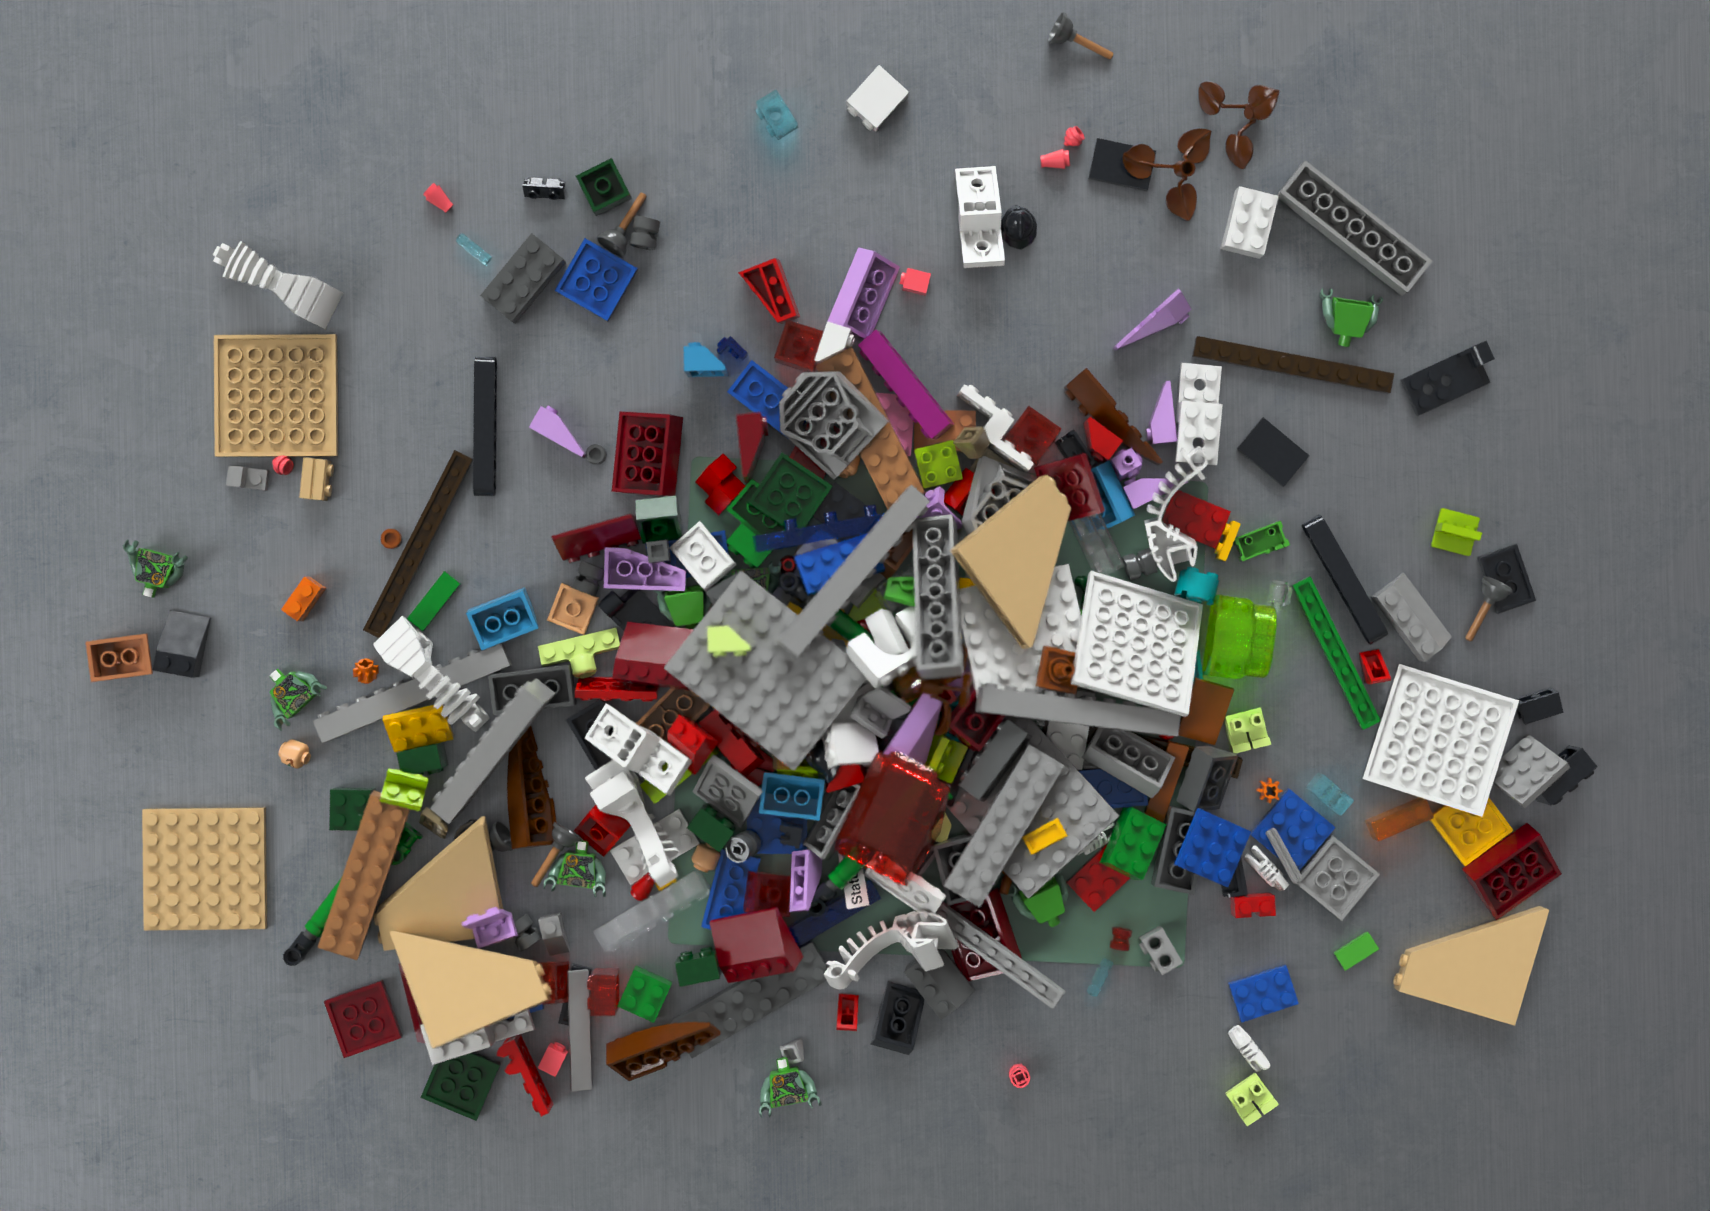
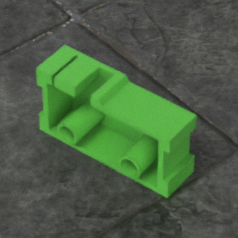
M1277 521L1235 537L1233 545H1236L1239 552V561H1245L1263 553L1269 554L1272 551L1289 546L1290 543L1282 531V522Z

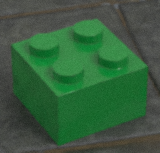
M743 523L739 525L726 541L729 544L727 548L737 556L739 553L745 557L743 561L752 569L755 566L760 568L774 551L773 548Z
M635 966L617 1007L654 1023L672 985V981Z

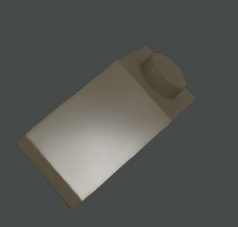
M965 427L953 444L969 459H979L987 452L986 448L990 441L983 427Z

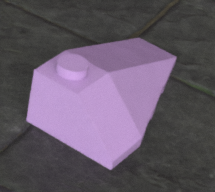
M1179 288L1116 344L1113 349L1115 351L1169 328L1177 322L1182 324L1190 317L1187 313L1191 310V307Z
M605 547L604 588L685 591L686 570L664 562L649 563L648 556L627 548Z
M922 694L881 754L879 762L896 773L916 777L927 761L942 702L930 698V695Z

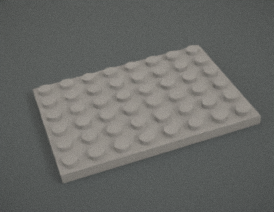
M741 571L664 668L794 771L867 678L844 651L823 635L816 641L812 640L809 643L810 649L803 657L799 655L794 658L776 641L798 615ZM729 626L751 647V651H746L747 655L734 656V652H726V656L713 657V653L708 652L707 627Z
M1005 716L1002 721L1006 722L1009 719L1033 736L1027 744L1064 765L1023 836L1056 818H1059L1068 836L1034 855L1030 854L1021 837L1002 869L1029 899L1110 826L1119 815L1032 719ZM995 730L991 737L994 739L998 732ZM984 746L980 751H975L967 771H970L974 766L972 762L978 754L982 755L986 750ZM1022 752L985 802L979 801L960 787L953 806L950 807L945 804L972 836Z

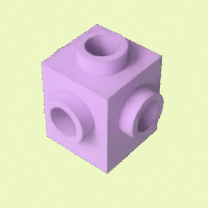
M1132 448L1118 451L1115 457L1110 460L1119 482L1127 477L1131 479L1140 473L1143 462L1140 454L1134 452Z

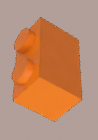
M304 576L281 610L296 621H304L326 590V587L313 578Z

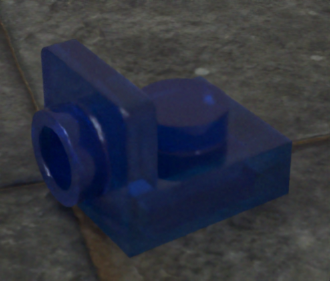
M731 336L728 339L724 337L717 344L719 348L716 351L720 355L729 347L730 350L728 352L736 360L739 357L744 360L748 356V353Z

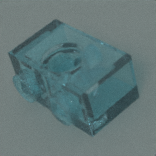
M776 89L756 101L757 109H755V112L760 120L765 119L768 124L766 129L771 137L775 136L777 140H780L798 128L796 119ZM779 112L781 117L778 120H772L770 114Z
M1319 772L1305 787L1335 814L1340 816L1354 802L1336 784Z

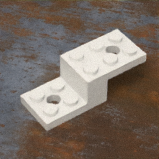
M996 167L955 169L959 203L958 223L964 268L1004 266L1001 205ZM973 184H980L981 187H974V186H972V185H973ZM984 246V247H986L987 249H986V250H979L978 247Z
M1180 364L1175 424H1179L1175 462L1188 463L1181 454L1180 449L1183 447L1187 453H1190L1195 449L1193 440L1200 438L1203 441L1202 450L1208 458L1207 465H1217L1223 405L1219 404L1222 366ZM1197 379L1202 380L1205 384L1204 389L1201 391L1194 387V382ZM1196 455L1192 462L1194 464H1201L1204 458L1202 455Z
M964 384L957 397L989 419L984 426L990 441L988 448L1017 469L1025 473L1029 471L1034 464L1030 461L1032 458L1025 452H1017L1014 449L1015 446L1008 440L1004 442L1001 440L1014 421L1012 414L1004 408L1002 410L995 406L996 402L987 396L983 398L978 394L979 390L974 386H966Z
M605 704L585 736L586 740L624 768L640 774L668 795L672 794L692 762L691 759L655 733L637 725L609 704ZM614 727L613 734L608 736L609 729ZM668 762V769L663 772L662 766Z
M528 1009L514 1015V1020L512 1021L502 1020L444 1046L432 1048L424 1025H420L432 1065L491 1047L496 1041L535 1029L530 1010Z

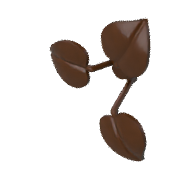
M1203 82L1199 87V102L1205 113L1216 115L1219 113L1220 107L1244 108V116L1250 120L1249 123L1238 131L1237 135L1231 134L1226 140V153L1231 162L1240 169H1246L1253 156V143L1249 137L1242 135V133L1252 124L1256 123V119L1265 120L1272 114L1280 90L1264 85H1256L1249 91V104H1223L1222 102L1225 99L1223 89L1214 82Z
M1193 129L1182 134L1178 140L1177 147L1184 154L1183 160L1173 165L1154 164L1155 153L1146 144L1133 146L1122 157L1126 170L1133 177L1139 179L1148 178L1152 173V167L1174 169L1175 175L1181 177V180L1177 184L1178 187H1173L1168 191L1166 205L1169 211L1186 221H1189L1194 214L1197 193L1192 184L1186 183L1182 185V183L1188 179L1187 177L1194 174V163H1200L1206 159L1210 149L1211 130Z
M962 644L963 672L966 668L968 649L964 644ZM970 673L963 675L961 687L944 686V683L940 682V680L960 679L962 675L921 679L920 693L930 695V698L943 702L939 726L934 735L946 734L951 721L949 701L938 696V694H942L943 690L961 691L960 707L965 708L970 696L969 688L972 681Z

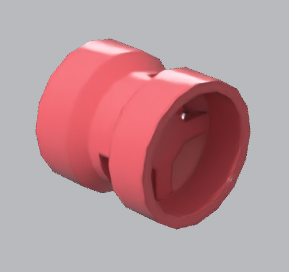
M1015 1064L1010 1068L1009 1078L1015 1087L1023 1088L1029 1084L1030 1074L1024 1065Z

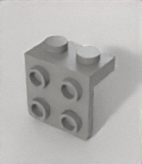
M880 686L857 698L850 717L882 739L886 737L892 720L908 713L911 707L903 699L892 694L887 688Z

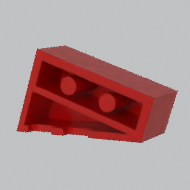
M774 258L738 272L777 323L784 324L800 317L779 259Z
M713 710L699 722L700 726L718 741L717 747L723 756L731 762V767L735 771L748 776L765 761L747 734L718 710Z

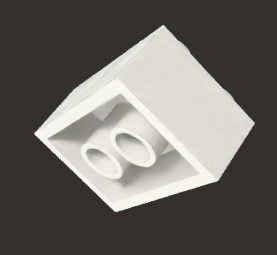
M1239 186L1234 192L1221 249L1258 259L1264 256L1279 196Z

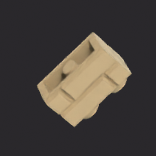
M303 457L299 498L327 501V498L331 497L332 486L329 485V479L334 474V465H331V461Z

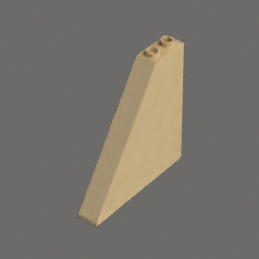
M1048 475L1038 477L950 550L1022 649L1033 646L1071 509L1066 496L1059 492L1056 482Z
M480 817L379 905L377 913L374 914V922L376 926H379L378 941L383 945L384 951L395 949L389 933L392 931L443 942L475 939L473 930L463 927L462 922L467 921L466 918L468 916L486 914L485 911L490 908L497 907L498 909H503L486 817Z
M1537 906L1406 949L1399 960L1400 970L1394 977V988L1402 993L1515 1026L1549 909Z
M396 931L389 932L432 1048L444 1046L551 1000V988L548 983L544 982L542 977L544 970L540 963L537 964V961Z

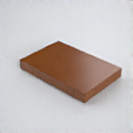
M1195 678L1192 685L1189 714L1186 717H1181L1178 735L1215 745L1231 702L1234 688Z

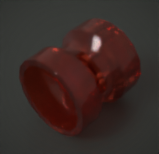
M1112 927L1113 939L1110 941L1109 947L1116 950L1129 951V938L1132 937V930Z

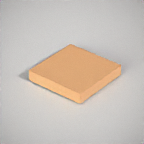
M561 583L547 621L585 635L599 597Z

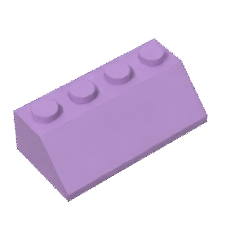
M858 247L828 321L850 328L853 335L862 339L869 336L874 331L900 266L875 251Z

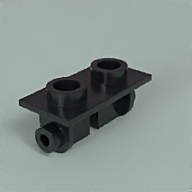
M528 177V179H524V184H522L524 197L532 199L549 198L551 200L565 199V181H561V179L547 178L546 185L543 184V178Z

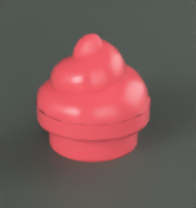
M1077 126L1066 130L1064 145L1074 147L1082 144L1085 136Z
M278 456L272 461L273 469L279 475H288L294 467V463L289 456Z

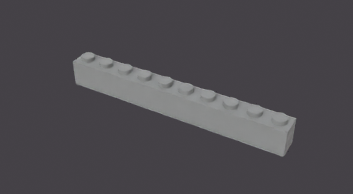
M913 485L907 487L776 642L794 658L799 655L803 657L810 649L809 643L812 640L816 641L823 634L821 629L826 624L829 626L835 620L837 610L839 608L843 610L850 602L849 596L852 593L856 594L863 587L861 582L865 577L869 579L875 573L876 569L874 567L877 563H883L889 556L888 550L892 546L895 548L902 541L900 536L905 531L908 533L916 523L913 521L916 517H922L929 509L927 504L930 501Z
M500 643L479 652V649L467 653L468 657L460 659V656L448 661L449 665L442 667L439 664L434 667L443 676L447 675L452 684L458 682L460 686H463L513 664L504 643ZM411 676L412 680L406 683L404 680L392 684L393 688L386 690L384 687L374 691V696L372 697L361 696L355 699V704L349 706L348 703L337 706V711L330 713L329 710L317 715L318 719L314 720L313 723L321 742L325 743L383 719L384 715L398 713L430 700L426 697L429 691L425 687L421 689L419 687L421 683Z
M985 683V687H978L975 712L1164 736H1178L1180 715L1154 709L1143 704L1142 707L1135 706V702L1123 701V704H1115L1116 700L1105 698L1103 702L1096 701V697L1084 696V699H1076L1077 695L1064 693V697L1057 696V692L1052 691L1037 694L1036 689L1025 688V691L1022 692L1017 691V687L1005 686V689H999L997 684Z

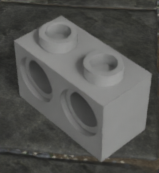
M1160 925L1139 937L1142 942L1139 946L1145 955H1150L1152 960L1149 963L1155 972L1159 971L1161 975H1164L1183 963ZM1152 938L1159 939V944L1156 947H1150L1149 945ZM1164 955H1168V963L1164 965L1160 964V958Z

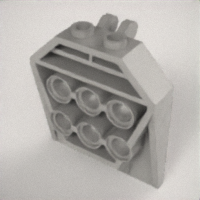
M840 371L803 372L796 378L795 381L797 383L793 388L789 387L782 394L783 399L779 402L780 431L831 478L836 480L890 421ZM832 391H834L837 395V399L835 402H833L830 399V393ZM818 406L822 407L823 409L822 416H819L817 414ZM849 408L852 409L854 412V417L852 419H850L847 416V410ZM804 421H808L810 424L808 431L803 427ZM835 423L839 424L840 426V432L838 434L834 431ZM821 438H824L827 441L826 448H823L821 446Z
M986 456L979 458L961 522L967 535L1010 501L1009 495L1013 499L1034 482L1037 477ZM992 488L995 491V496L992 494ZM985 511L988 512L989 518L986 517Z

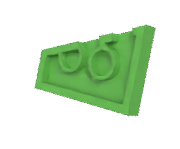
M888 577L883 599L915 607L914 578Z

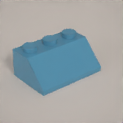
M691 342L688 343V346H683L684 372L688 377L728 376L726 366L705 346H702L701 343Z
M1110 460L1091 469L1105 509L1102 513L1085 517L1093 535L1135 516Z
M525 587L470 608L466 612L481 650L539 628Z
M764 772L759 813L820 821L825 780Z

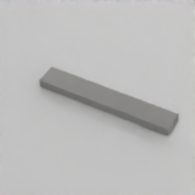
M588 969L567 971L570 1090L573 1092L591 1090L592 1081Z

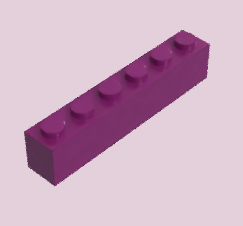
M874 330L858 344L861 349V356L866 361L870 360L874 365L872 369L878 376L882 375L885 379L884 385L889 391L896 393L898 396L896 400L903 408L907 407L910 411L908 414L915 423L919 422L922 426L921 432L926 438L937 440L955 425L881 331Z

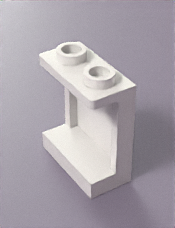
M878 65L846 101L847 110L854 117L858 115L863 120L862 124L871 131L873 129L877 132L880 125L897 106L908 98L909 91Z
M831 723L821 736L824 742L825 760L827 761L828 768H834L838 765L863 764V767H871L879 763L880 756L876 734L860 723Z

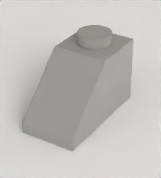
M561 912L541 916L538 922L542 939L549 955L553 956L570 952Z

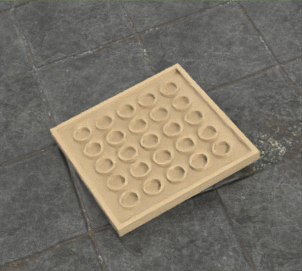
M336 334L214 335L215 457L338 456V357Z
M266 807L142 809L144 931L267 928Z

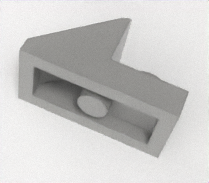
M228 465L226 486L267 491L269 471Z

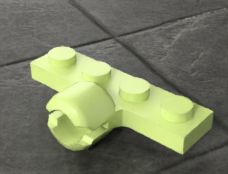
M612 628L540 645L538 650L541 665L546 667L570 662L574 677L587 678L594 675L597 671L594 660L595 656L600 653L617 650L620 645L618 629Z

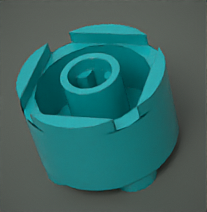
M1187 567V569H1183L1179 573L1174 596L1180 595V598L1200 604L1202 601H1207V605H1214L1219 585V575L1211 572L1203 574L1199 573L1197 568Z

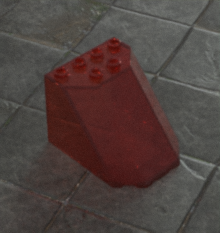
M891 751L887 755L883 752L876 753L836 839L835 850L843 856L856 860L858 864L873 869L877 874L885 875L895 883L907 887L941 832L950 789L946 784L937 780L938 774L934 769L898 751Z

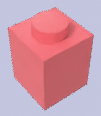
M907 268L906 273L902 272L899 284L903 285V291L926 296L931 273Z
M550 1043L538 1069L556 1077L569 1051L565 1050L566 1047L560 1043Z

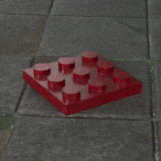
M1086 453L1034 468L1037 478L1044 475L1051 477L1056 482L1059 492L1068 499L1071 509L1067 522L1105 511Z
M383 980L324 1001L344 1058L403 1037Z

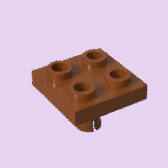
M1043 646L1035 686L1076 695L1078 685L1071 684L1072 676L1075 673L1074 661L1076 653Z

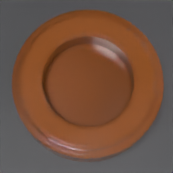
M387 529L381 534V543L384 547L395 549L400 546L402 535L398 530Z

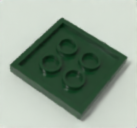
M781 452L748 501V504L799 537L832 488V485Z
M475 1052L436 1063L420 1098L477 1121L501 1063Z

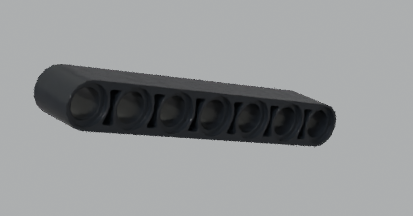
M475 357L474 496H495L496 357Z
M1319 514L1303 523L1304 533L1367 643L1371 645L1387 636L1388 632L1324 518Z

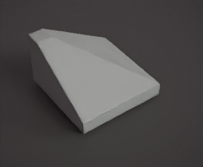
M802 1038L779 1047L783 1057H788L789 1065L804 1061Z

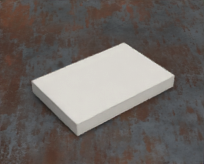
M700 521L669 547L705 591L709 590L737 565Z

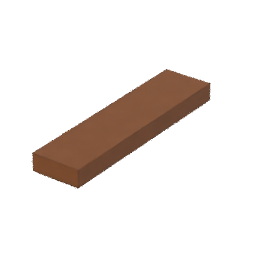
M1170 740L1165 752L1174 756L1175 760L1161 789L1153 798L1149 797L1148 805H1146L1144 811L1145 814L1160 822L1164 821L1189 750L1188 746Z

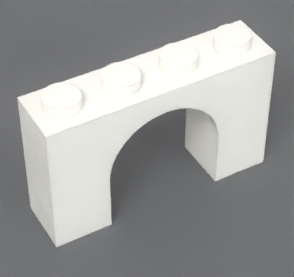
M909 606L897 613L895 617L901 634L910 645L908 652L896 656L885 654L873 644L865 633L848 642L846 654L875 689L882 685H888L898 675L903 676L911 667H917L915 607Z
M880 609L865 619L874 638L875 646L881 652L896 656L909 651L891 610ZM831 640L833 644L846 653L847 648L843 640ZM866 679V680L863 682V684L868 683L869 680Z

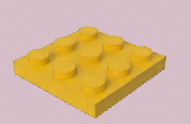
M1489 797L1482 817L1443 805L1428 816V819L1463 866H1467L1514 831Z

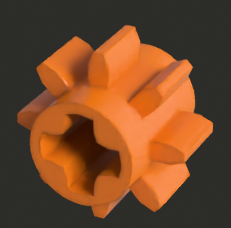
M370 659L359 660L358 663H355V668L353 669V677H358V682L364 684L371 683L374 679H377V674L379 673L378 665H374V661Z
M1269 777L1267 782L1259 781L1261 786L1256 789V791L1261 793L1259 799L1263 800L1267 797L1268 803H1271L1273 798L1279 800L1277 795L1279 792H1283V790L1277 787L1280 783L1279 781H1275L1272 784V779ZM1268 786L1271 787L1272 794L1267 793L1266 788Z

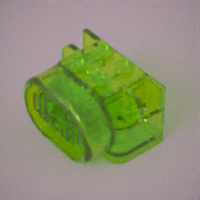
M1216 595L1214 605L1209 607L1202 663L1203 675L1241 679L1244 676L1265 678L1270 671L1277 626L1275 608L1268 605L1254 604L1246 598Z

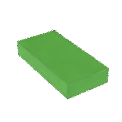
M1365 932L1333 953L1346 971L1379 950L1369 932Z

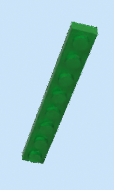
M1311 576L1291 585L1361 730L1381 722Z

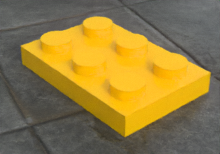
M434 705L384 715L383 723L394 752L453 740L454 734L451 725L447 721L448 717L441 715L444 705L438 709Z

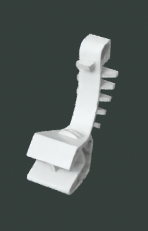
M241 241L236 249L222 243L220 247H216L213 253L215 256L213 261L226 267L222 277L233 280L238 279L242 283L248 281L253 286L260 284L259 287L272 290L294 314L324 329L327 328L344 294L314 277L282 273L271 264L268 266L267 260L259 259L258 253L252 251L251 248Z
M1200 446L1190 453H1187L1183 447L1180 449L1181 454L1192 467V470L1186 473L1181 465L1177 463L1175 469L1183 477L1177 480L1168 471L1166 478L1174 484L1173 487L1170 489L1165 483L1160 481L1158 487L1167 493L1166 496L1163 498L1154 492L1152 499L1155 502L1161 503L1159 508L1150 504L1147 506L1148 513L1157 514L1156 518L1144 520L1151 553L1161 572L1170 581L1177 579L1173 564L1189 561L1191 566L1195 565L1197 544L1195 539L1180 532V529L1177 527L1173 528V525H1166L1162 522V514L1173 494L1190 478L1197 474L1201 480L1206 479L1201 470L1207 466L1208 458ZM1202 455L1204 458L1203 462L1198 465L1192 462L1194 456Z
M404 616L399 618L373 644L387 664L416 678L421 683L419 687L421 689L425 687L429 691L426 695L428 699H431L433 696L437 698L434 703L436 709L445 704L441 715L447 717L450 714L447 720L450 725L461 718L465 725L476 732L490 719L483 708L476 703L480 698L477 694L469 695L470 691L467 688L459 690L461 686L458 682L452 684L447 675L443 676L432 665V641L419 628L415 630Z
M613 759L586 776V781L593 789L590 795L599 810L604 813L620 816L629 821L636 834L635 838L640 843L639 851L643 854L641 860L645 864L643 871L645 873L650 872L652 878L660 887L677 878L675 866L670 859L678 854L679 851L677 848H672L674 843L671 840L664 841L669 837L668 833H657L662 826L660 823L653 824L654 815L648 814L645 810L646 804L638 776L635 772L624 768Z
M917 910V912L913 911L906 915L895 916L893 926L889 929L884 920L879 922L883 931L876 934L872 925L869 926L868 930L872 938L868 941L860 931L856 933L862 946L858 948L854 941L849 938L847 944L853 956L843 946H840L838 950L846 965L835 960L833 962L829 960L826 963L828 969L824 976L831 987L839 990L845 989L852 980L858 982V972L874 955L896 942H900L908 952L912 953L925 971L944 966V962L937 949L954 950L958 948V943L946 919L935 913Z

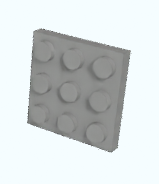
M1527 734L1501 758L1493 784L1523 808H1526L1563 775L1570 766L1554 752Z
M713 755L709 759L692 792L741 828L763 791L743 777L741 773L727 765L722 759Z
M1331 835L1301 872L1303 880L1296 884L1342 921L1380 874Z

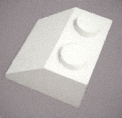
M827 321L815 357L817 365L850 347L853 348L855 338L851 329Z

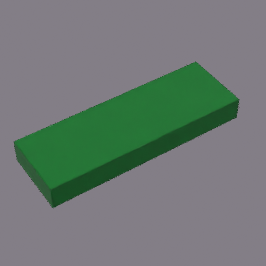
M444 571L407 619L420 630L425 631L461 583Z

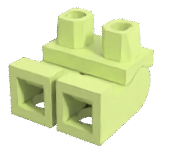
M1261 708L1225 716L1224 726L1230 752L1240 753L1251 750V748L1256 749L1271 745Z
M1253 1073L1225 1093L1247 1127L1262 1117L1252 1101L1256 1103L1264 1115L1279 1105L1256 1073Z

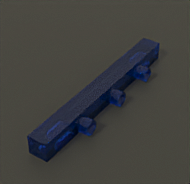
M875 504L863 506L865 517L838 521L836 511L824 513L825 524L798 528L796 518L784 520L785 531L752 536L755 552L869 533L885 513L877 514Z

